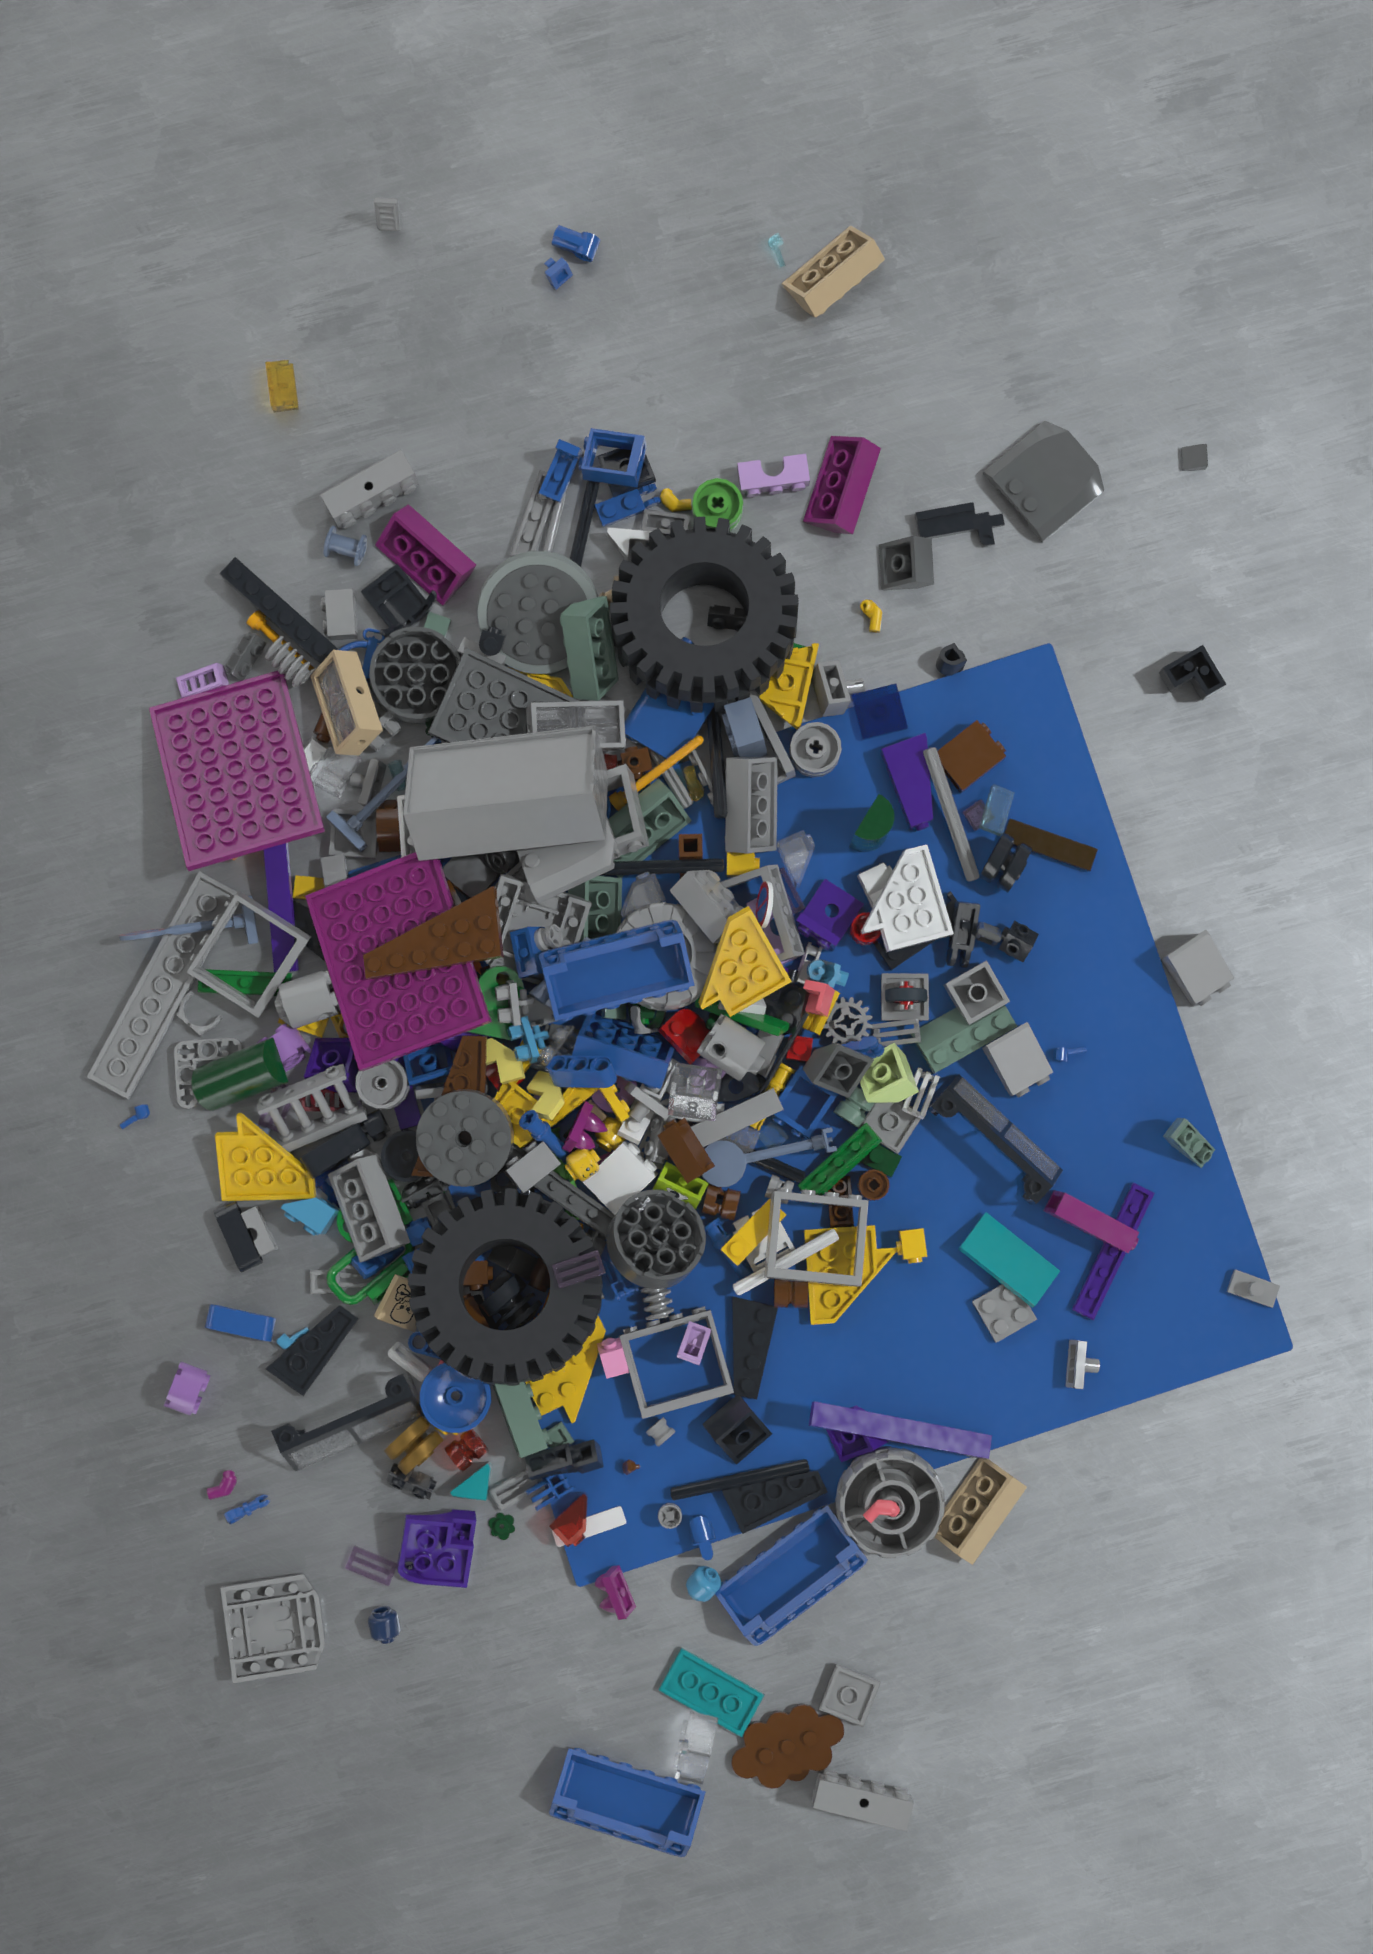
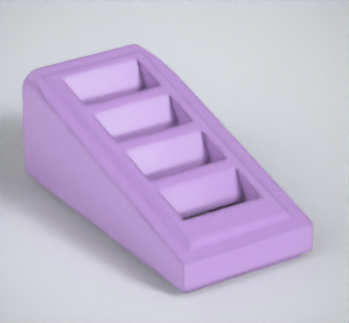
M214 663L176 677L181 698L229 685L225 668L219 663ZM204 675H207V676H208V680H209V684H208V685H207V683H206V679H205V676H204ZM197 677L200 683V688H198L195 678ZM187 680L190 681L192 691L188 690Z

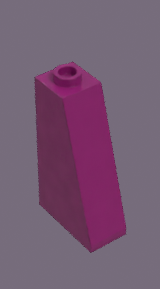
M1054 1190L1043 1210L1125 1253L1134 1250L1139 1240L1137 1238L1138 1231L1064 1192Z

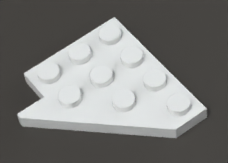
M928 845L906 849L902 852L861 930L862 934L880 930L887 952L954 934Z

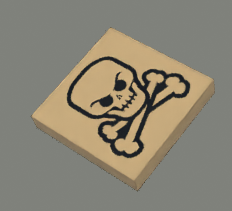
M394 1275L374 1317L415 1332L417 1326L414 1313L411 1311L409 1304L411 1289L408 1286L407 1278Z

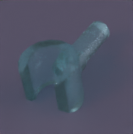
M776 233L770 237L768 245L776 254L781 268L786 266L779 249L784 244V241Z

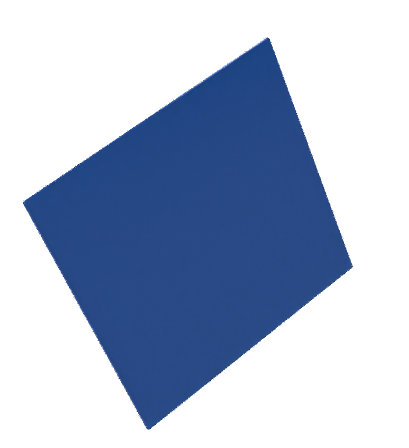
M1047 643L958 672L954 675L848 708L841 715L820 717L802 723L801 727L807 723H824L837 732L842 748L838 764L830 773L823 777L812 778L802 775L795 769V777L777 785L776 850L756 852L755 858H760V868L778 864L796 922L824 879H827L864 903L857 915L866 912L871 913L872 907L857 876L882 863L886 867L890 866L893 870L903 851L928 845L945 905L951 902L946 895L951 891L957 901L980 904L978 924L985 922L999 928L1002 933L1004 928H1010L1015 920L1039 934L1024 962L1008 956L1005 952L999 950L1002 943L1001 939L994 947L975 939L968 967L960 966L961 949H958L955 965L948 966L946 957L950 936L937 939L891 971L874 944L865 946L857 944L850 935L849 927L834 951L830 949L826 951L822 948L819 959L841 965V971L849 973L845 986L835 984L833 988L840 993L836 1002L840 1004L841 997H844L845 1002H849L850 997H853V1003L855 1004L861 1000L862 1004L860 1007L862 1009L865 1007L869 1008L865 1014L866 1016H872V1019L867 1021L871 1025L895 1022L881 1021L882 973L928 974L929 1020L919 1021L920 1028L956 1008L943 985L987 961L1010 1000L1005 1006L1017 1027L1026 1022L1030 1025L1053 1070V1073L1048 1075L1050 1080L1040 1086L1036 1083L1028 1087L1030 1091L1019 1098L1016 1094L1010 1097L984 1053L983 1047L933 1074L916 1043L897 1046L906 1055L913 1077L918 1067L923 1069L922 1071L925 1073L928 1071L932 1076L937 1075L940 1077L930 1104L960 1074L1063 1169L1062 1173L1045 1196L1037 1204L1030 1205L1022 1197L1025 1191L1024 1182L1021 1179L1026 1173L965 1116L958 1112L955 1116L946 1118L940 1114L934 1116L927 1110L923 1120L919 1121L898 1153L902 1158L892 1178L887 1176L890 1186L888 1193L879 1200L868 1201L866 1225H875L877 1249L896 1248V1241H900L898 1231L924 1228L927 1257H922L923 1262L908 1264V1259L903 1260L902 1255H897L896 1252L835 1323L811 1325L809 1293L807 1308H794L792 1304H789L788 1307H778L757 1400L741 1396L771 1431L772 1435L737 1465L702 1425L729 1400L735 1397L734 1393L642 1419L630 1372L606 1379L600 1354L598 1353L576 1421L571 1423L563 1406L541 1416L542 1419L538 1420L541 1429L545 1428L546 1431L562 1421L575 1441L571 1444L572 1446L594 1439L600 1445L603 1459V1468L583 1474L580 1472L564 1474L566 1477H569L570 1480L568 1482L575 1489L550 1503L557 1527L618 1506L622 1507L626 1519V1524L564 1545L577 1586L582 1587L596 1582L597 1578L605 1574L611 1566L620 1565L622 1573L699 1548V1545H692L688 1527L691 1518L697 1514L707 1516L712 1523L716 1540L711 1541V1543L742 1533L722 1490L674 1501L670 1494L672 1487L807 1459L809 1471L818 1470L828 1492L756 1528L835 1503L840 1477L856 1457L841 1462L826 1429L809 1426L811 1405L814 1401L847 1408L857 1405L868 1412L992 1435L991 1451L1293 1349L1277 1297L1273 1308L1226 1292L1234 1270L1269 1282L1271 1280L1052 644ZM976 720L980 724L985 723L991 731V738L995 742L998 740L1006 750L1004 752L1006 755L1005 759L961 794L947 778L979 875L1000 837L1005 832L1010 818L1097 848L1098 851L1091 871L1089 872L1031 852L1018 881H1015L1008 893L997 887L1001 872H998L995 879L990 883L981 878L967 881L931 775L933 820L928 823L929 827L916 831L914 828L909 830L881 756V749L926 733L928 749L935 747L938 751ZM794 727L776 732L789 759L790 744L793 735L797 731ZM813 747V753L818 754L819 749ZM690 760L673 765V769L693 800V804L684 809L692 821L643 861L679 860V834H702L703 859H723V872L715 873L720 878L719 882L731 879L727 878V852H725L726 819L715 818L714 807L707 795L711 792L708 786L703 787L697 774L701 772L698 765L693 767ZM661 774L655 780H653L651 783H649L647 786L641 789L638 792V794H640L643 790H645L657 779H659L669 789L670 787L668 786L667 782ZM624 786L608 791V797L615 791L619 792L621 790L623 792L625 790ZM880 794L893 807L895 816L893 826L885 842L879 848L870 852L857 851L850 847L852 838L876 797ZM981 802L992 819L974 830L963 813ZM612 803L609 818L618 812ZM1013 845L1010 852L1013 853L1017 846ZM401 854L351 870L348 873V877H354L399 859ZM452 857L439 858L442 869ZM680 873L624 875L622 877L621 923L637 909L653 903L680 904L670 892V889L680 880ZM602 875L604 877L618 878L616 875ZM500 876L491 884L490 887L495 886L499 882ZM758 877L727 889L733 893L737 904L745 908L746 903L758 898L763 880L762 877ZM454 887L461 903L468 900L464 894ZM828 905L825 908V913L828 917H836L838 915V908L835 905ZM773 918L769 924L770 929L773 934L779 936L778 929ZM799 933L804 952L808 942H811L812 946L820 947L816 944L817 941L810 936L806 938ZM880 934L879 938L876 941H878L883 948L885 947V944L882 938V934ZM807 954L806 960L813 961L815 956ZM803 955L786 963L783 967L798 970ZM479 961L482 968L489 965L485 961ZM522 980L524 989H526L527 995H529L530 991L537 984ZM795 982V985L801 988L804 987V985ZM694 1001L683 1008L666 1011L664 1024L682 1009L694 1011L705 1022L709 1019L711 1012L697 1008ZM626 1004V1019L622 1021L629 1023L628 1004ZM849 1007L851 1013L860 1015L856 1009ZM840 1008L835 1011L831 1021L837 1020L840 1017ZM602 1009L597 1010V1013L602 1014ZM580 1014L574 1016L571 1020H559L553 1023L566 1026V1035L570 1036L572 1028L581 1029L587 1015ZM844 1016V1020L839 1024L850 1028V1025L858 1020H849L848 1016ZM863 1024L856 1025L854 1036L861 1031ZM914 1024L882 1028L880 1033L914 1029ZM546 1025L539 1027L541 1032L545 1031ZM802 1028L800 1036L813 1038L811 1055L814 1050L833 1044L834 1037L826 1038L825 1036L829 1032L828 1029H822L821 1034L818 1035ZM839 1029L834 1030L836 1034L846 1038L844 1032ZM874 1029L865 1030L869 1037L873 1036ZM787 1034L784 1036L775 1054V1056L777 1057L774 1061L771 1070L773 1069L783 1049L788 1043L789 1035L792 1034ZM911 1034L883 1037L881 1042L910 1039L912 1036ZM495 1037L494 1040L501 1044L504 1043L507 1048L514 1051L515 1047L520 1046L522 1038L511 1041ZM1086 1047L1087 1049L1086 1053L1067 1054V1061L1053 1060L1056 1048L1073 1049ZM675 1049L672 1059L679 1062L676 1071L689 1077L693 1063L690 1065ZM451 1050L452 1056H453V1059H454V1058H455V1055H456V1052H454L453 1050ZM786 1055L781 1062L796 1071L800 1065L804 1067L806 1064L805 1062L786 1060ZM529 1067L525 1073V1080L518 1086L529 1093L527 1086L538 1071ZM791 1074L785 1087H787L794 1074ZM447 1077L440 1078L420 1085L446 1082ZM487 1077L489 1087L487 1095L495 1098L499 1091ZM799 1078L782 1103L784 1110L780 1112L805 1129H808L829 1096L802 1078ZM919 1078L917 1083L918 1091L924 1078ZM731 1080L728 1085L730 1092L733 1094L741 1093L743 1090L742 1081ZM636 1081L637 1087L640 1088L642 1083ZM928 1081L926 1089L924 1091L921 1102L917 1109V1111L919 1112L922 1109L925 1098L932 1083L930 1081ZM859 1082L857 1087L862 1090L861 1084ZM615 1083L614 1085L618 1090L617 1092L619 1093L621 1089H619L617 1087V1083ZM759 1091L741 1100L718 1102L717 1104H724L725 1111L757 1096ZM664 1093L661 1101L670 1099L671 1095ZM918 1093L912 1096L909 1104L911 1107H913ZM690 1094V1097L703 1099L698 1096ZM838 1094L809 1138L804 1136L801 1140L791 1133L792 1128L784 1124L782 1127L771 1120L773 1115L765 1119L760 1131L748 1126L726 1137L756 1151L810 1140L812 1136L821 1135L820 1130L832 1127L833 1132L826 1133L827 1138L832 1137L833 1140L828 1145L829 1147L836 1146L838 1149L858 1128L833 1112L839 1102L846 1099L845 1096ZM590 1096V1097H589L587 1100H585V1101H586V1102H588L589 1100H592V1101H593V1099H592V1097ZM434 1098L420 1099L424 1111L434 1102ZM585 1101L551 1127V1129L560 1127L559 1135L563 1143L566 1140L563 1135L572 1127ZM603 1111L608 1117L616 1118L614 1113ZM1176 1118L1187 1119L1215 1149L1211 1159L1202 1168L1172 1147L1163 1137ZM584 1130L596 1142L595 1132ZM649 1136L646 1138V1142L650 1140ZM881 1143L879 1144L880 1146H882V1147H884V1148L890 1150L889 1148H887V1147L884 1146L883 1144H881ZM601 1147L595 1151L598 1156L610 1153ZM808 1149L772 1158L804 1171L805 1179L833 1152L825 1153L824 1149L815 1151L814 1149ZM668 1155V1160H665L663 1166L666 1162L676 1166L670 1155ZM750 1162L746 1164L743 1177L737 1183L729 1187H722L723 1191H726L728 1188L741 1191L734 1221L721 1218L719 1213L715 1216L702 1213L708 1186L695 1210L699 1214L704 1226L719 1217V1223L723 1229L733 1237V1232L737 1231L733 1223L747 1215L750 1219L753 1216L752 1212L760 1209L770 1199L765 1197L772 1175L779 1177L784 1182L787 1180L794 1182L792 1193L801 1194V1190L797 1186L799 1183ZM859 1162L845 1175L850 1176L852 1195H860L857 1188L859 1177L866 1171L875 1169ZM658 1168L655 1170L658 1175L642 1191L653 1189L662 1170ZM500 1173L497 1176L498 1185L503 1187L509 1183V1178L505 1173ZM490 1179L481 1184L468 1187L450 1185L448 1188L455 1208L458 1206L457 1201L462 1198L468 1197L471 1200L480 1197V1192L491 1190ZM579 1179L575 1181L579 1190L608 1209L583 1181ZM1132 1183H1136L1155 1194L1137 1229L1139 1232L1137 1238L1139 1240L1136 1247L1125 1254L1095 1319L1091 1320L1073 1311L1072 1308L1104 1242L1043 1210L1053 1191L1056 1190L1067 1193L1115 1219ZM534 1189L535 1193L541 1195L543 1200L550 1203L553 1202V1200L539 1190ZM716 1198L715 1203L722 1205L723 1199ZM789 1200L787 1204L781 1203L780 1209L786 1216L780 1222L795 1249L805 1244L804 1230L830 1228L828 1204H812ZM853 1207L854 1227L858 1225V1207ZM986 1212L1060 1270L1036 1306L1030 1307L1037 1320L995 1343L972 1301L998 1287L1001 1283L958 1250ZM577 1220L583 1224V1231L585 1233L588 1232V1229H592L581 1220ZM705 1232V1249L698 1264L684 1280L667 1288L671 1292L665 1295V1297L672 1298L673 1301L667 1307L674 1308V1311L668 1314V1316L682 1313L683 1317L692 1315L691 1310L704 1306L706 1311L711 1309L734 1391L732 1296L774 1306V1279L770 1278L749 1291L737 1295L733 1289V1284L740 1281L738 1275L721 1251L713 1247V1241ZM606 1243L601 1256L597 1255L603 1283L602 1293L605 1297L601 1300V1310L598 1313L606 1330L603 1341L608 1338H619L620 1335L624 1334L623 1329L637 1326V1329L640 1330L647 1328L646 1323L658 1320L646 1321L645 1319L651 1315V1312L644 1311V1308L650 1305V1303L642 1301L643 1298L648 1296L646 1293H641V1289L644 1287L637 1285L640 1292L634 1291L630 1293L631 1296L628 1297L626 1295L621 1298V1301H618L600 1261L605 1260L614 1281L618 1279L609 1260L610 1256ZM514 1246L535 1258H539L527 1249ZM787 1246V1247H785V1248L779 1250V1251L776 1253V1255L779 1254V1253H781V1252H783L784 1250L788 1249L789 1247ZM492 1249L484 1252L475 1260H487L488 1266H493V1280L489 1281V1287H484L482 1291L484 1300L494 1293L490 1289V1284L503 1270H506L488 1260ZM745 1258V1259H744L745 1262L747 1263V1265L749 1266V1268L752 1270V1268H751V1266H750L748 1260ZM766 1258L763 1259V1260H761V1261H759V1262H757V1263H755V1265H758V1264L764 1262V1261L766 1260ZM806 1259L788 1269L807 1271ZM520 1277L527 1285L521 1292L522 1297L532 1292L535 1294L528 1301L529 1305L532 1306L538 1300L543 1303L534 1316L537 1317L538 1313L540 1314L550 1288H547L546 1292H542L529 1286L530 1280L528 1281ZM628 1279L624 1280L626 1287L633 1285ZM621 1282L615 1284L617 1292L624 1289ZM499 1313L492 1316L495 1323L502 1317ZM533 1317L530 1321H528L525 1325H527L528 1323H530L531 1321H533L534 1317ZM669 1317L660 1318V1324L668 1322ZM706 1319L693 1322L708 1328ZM505 1321L498 1329L504 1330L509 1324ZM688 1324L629 1340L647 1406L724 1385L711 1335L708 1338L700 1365L677 1357ZM1069 1339L1087 1341L1086 1358L1099 1359L1100 1361L1098 1373L1085 1372L1083 1389L1066 1387ZM531 1397L533 1407L537 1406L533 1397ZM664 1417L668 1427L673 1428L676 1432L660 1446H657L655 1439L652 1436H648L646 1431ZM891 1441L882 1445L911 1450L925 1459L933 1469L970 1458V1456ZM628 1459L640 1465V1469H636L628 1475L623 1473V1463ZM557 1475L551 1478L554 1485L560 1482ZM563 1485L556 1488L559 1494L565 1491ZM552 1492L549 1493L548 1498H550L554 1494ZM666 1503L678 1505L682 1512L680 1524L672 1529L663 1527L658 1519L659 1510Z

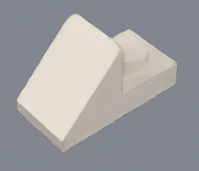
M607 527L608 538L627 561H629L630 544L635 545L640 542L645 547L649 545V533L652 531Z

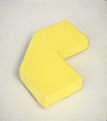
M493 1038L487 1039L486 1065L497 1062L500 1082L506 1084L524 1079L525 1074L522 1061L517 1062L514 1051Z
M538 1071L527 1086L529 1093L541 1096L532 1110H535L540 1118L552 1121L564 1105V1097L561 1087H556L553 1084L550 1074Z

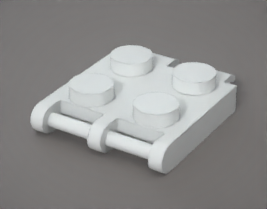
M748 1215L733 1223L737 1231L749 1220ZM779 1222L777 1252L787 1246L789 1248L777 1254L776 1260L795 1250L781 1222ZM768 1235L746 1257L753 1272L765 1267V1261L758 1265H755V1263L766 1258Z

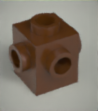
M637 746L624 749V753H620L621 760L617 761L618 766L626 764L634 774L635 781H638L653 769L647 747L638 749ZM632 762H638L636 766L631 765Z

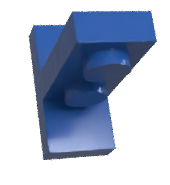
M559 439L555 447L557 449L539 494L561 503L576 466L579 463V459L584 454L581 448Z

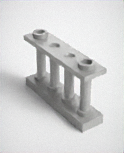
M344 1064L331 1066L324 1072L274 1093L264 1094L256 1100L258 1114L262 1115L267 1112L270 1114L280 1133L276 1136V1142L288 1152L367 1120L366 1107L363 1101L353 1102L342 1082L347 1079ZM334 1085L345 1106L334 1112L329 1108L321 1092L322 1089ZM312 1094L323 1116L315 1120H309L299 1101L300 1098ZM288 1103L291 1104L301 1123V1126L291 1130L287 1128L277 1109Z

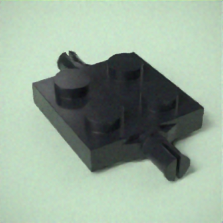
M789 969L788 976L792 982L763 998L766 1004V1015L790 1023L788 1031L783 1033V1035L793 1034L806 1012L805 1008L810 994L805 989L795 985L798 971L794 969ZM802 1028L800 1029L798 1036L801 1035Z

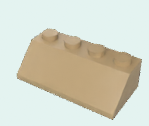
M849 226L786 279L782 285L804 311L816 318L823 314L835 301L841 299L853 286L859 284L866 275L877 269L885 258L873 238L853 226Z
M979 1458L946 1505L944 1517H942L935 1538L973 1565L1027 1486L991 1460Z

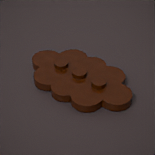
M808 1704L796 1705L789 1714L783 1711L773 1712L766 1722L757 1721L748 1725L744 1732L745 1746L740 1747L733 1754L732 1768L741 1778L749 1779L757 1776L762 1785L771 1789L779 1788L787 1779L796 1782L806 1778L810 1770L821 1771L829 1766L832 1761L831 1746L836 1745L843 1738L844 1725L840 1718L831 1714L818 1716L816 1710Z

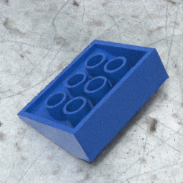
M596 1012L586 1016L578 1033L572 1055L606 1056L610 1058L616 1075L621 1076L622 1079L643 1083L644 1086L651 1089H661L675 1048L659 1032L636 1034L631 1023L619 1019L601 1018V1014Z

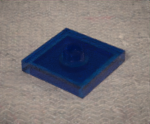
M896 683L851 695L862 740L908 729Z

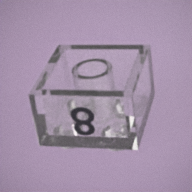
M675 1063L668 1115L715 1121L721 1089L722 1070L720 1068Z

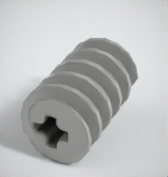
M281 636L270 646L265 659L267 661L273 660L272 666L274 668L279 667L278 672L280 674L286 673L285 679L287 681L293 679L292 686L297 687L305 683L317 668L309 671L308 668L311 663L308 661L302 664L304 656L300 655L296 658L297 649L289 651L288 648L291 643L287 642L282 645L284 636Z
M645 1287L641 1289V1293L648 1294L642 1301L650 1303L649 1306L644 1308V1311L651 1312V1315L645 1318L646 1321L669 1317L668 1314L674 1311V1308L667 1307L669 1303L673 1302L672 1298L665 1297V1295L671 1292L670 1289H649Z

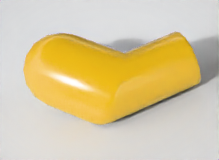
M669 488L661 491V503L670 511L692 510L691 499L679 500Z
M865 599L860 603V609L870 619L869 631L879 633L882 610L874 601Z

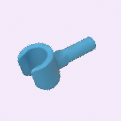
M306 1327L291 1338L284 1333L277 1340V1344L282 1349H288L297 1339L307 1334L309 1329Z

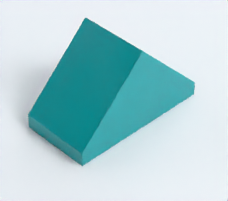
M488 1462L454 1488L450 1494L454 1497L486 1501L488 1499L491 1477V1463Z

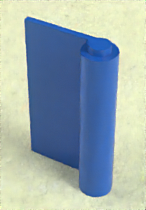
M683 637L681 639L687 643L694 644L691 640H689L686 637ZM645 688L624 721L625 738L633 743H640L667 759L695 738L713 709L714 703H703L702 713L691 712L690 702L681 700L679 708L675 709L667 705V695L661 693L655 700L647 695Z

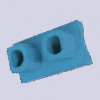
M821 959L813 960L807 966V975L812 979L811 981L825 983L833 988L835 984L845 986L849 973L841 971V965Z
M528 1016L520 1018L521 1025H511L507 1031L511 1041L523 1039L524 1045L514 1048L517 1062L529 1060L531 1064L537 1062V1058L540 1057L538 1048H546L544 1040L549 1038V1034L547 1031L541 1032L539 1025L533 1026L531 1029Z

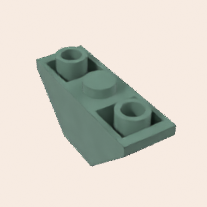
M1176 1118L1163 1135L1172 1147L1200 1168L1211 1159L1215 1151L1210 1143L1185 1118Z

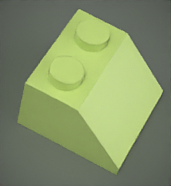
M895 1043L885 1047L881 1057L873 1058V1063L860 1081L868 1103L900 1102L919 1092L906 1055Z

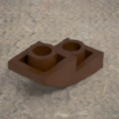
M844 1176L827 1192L839 1193V1198H848V1195L852 1194L850 1176ZM828 1205L830 1228L854 1227L853 1207Z

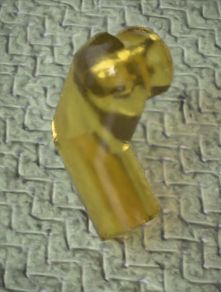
M686 766L683 771L691 800L698 801L704 796V788L696 776L694 766Z

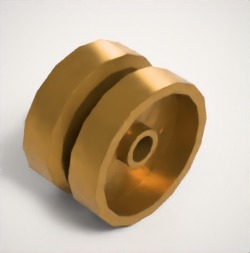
M423 1416L419 1417L384 1450L391 1460L396 1459L403 1452L407 1454L398 1463V1468L405 1475L416 1466L419 1467L434 1453V1449L444 1441L437 1431L431 1432L425 1439L421 1437L430 1427V1423Z

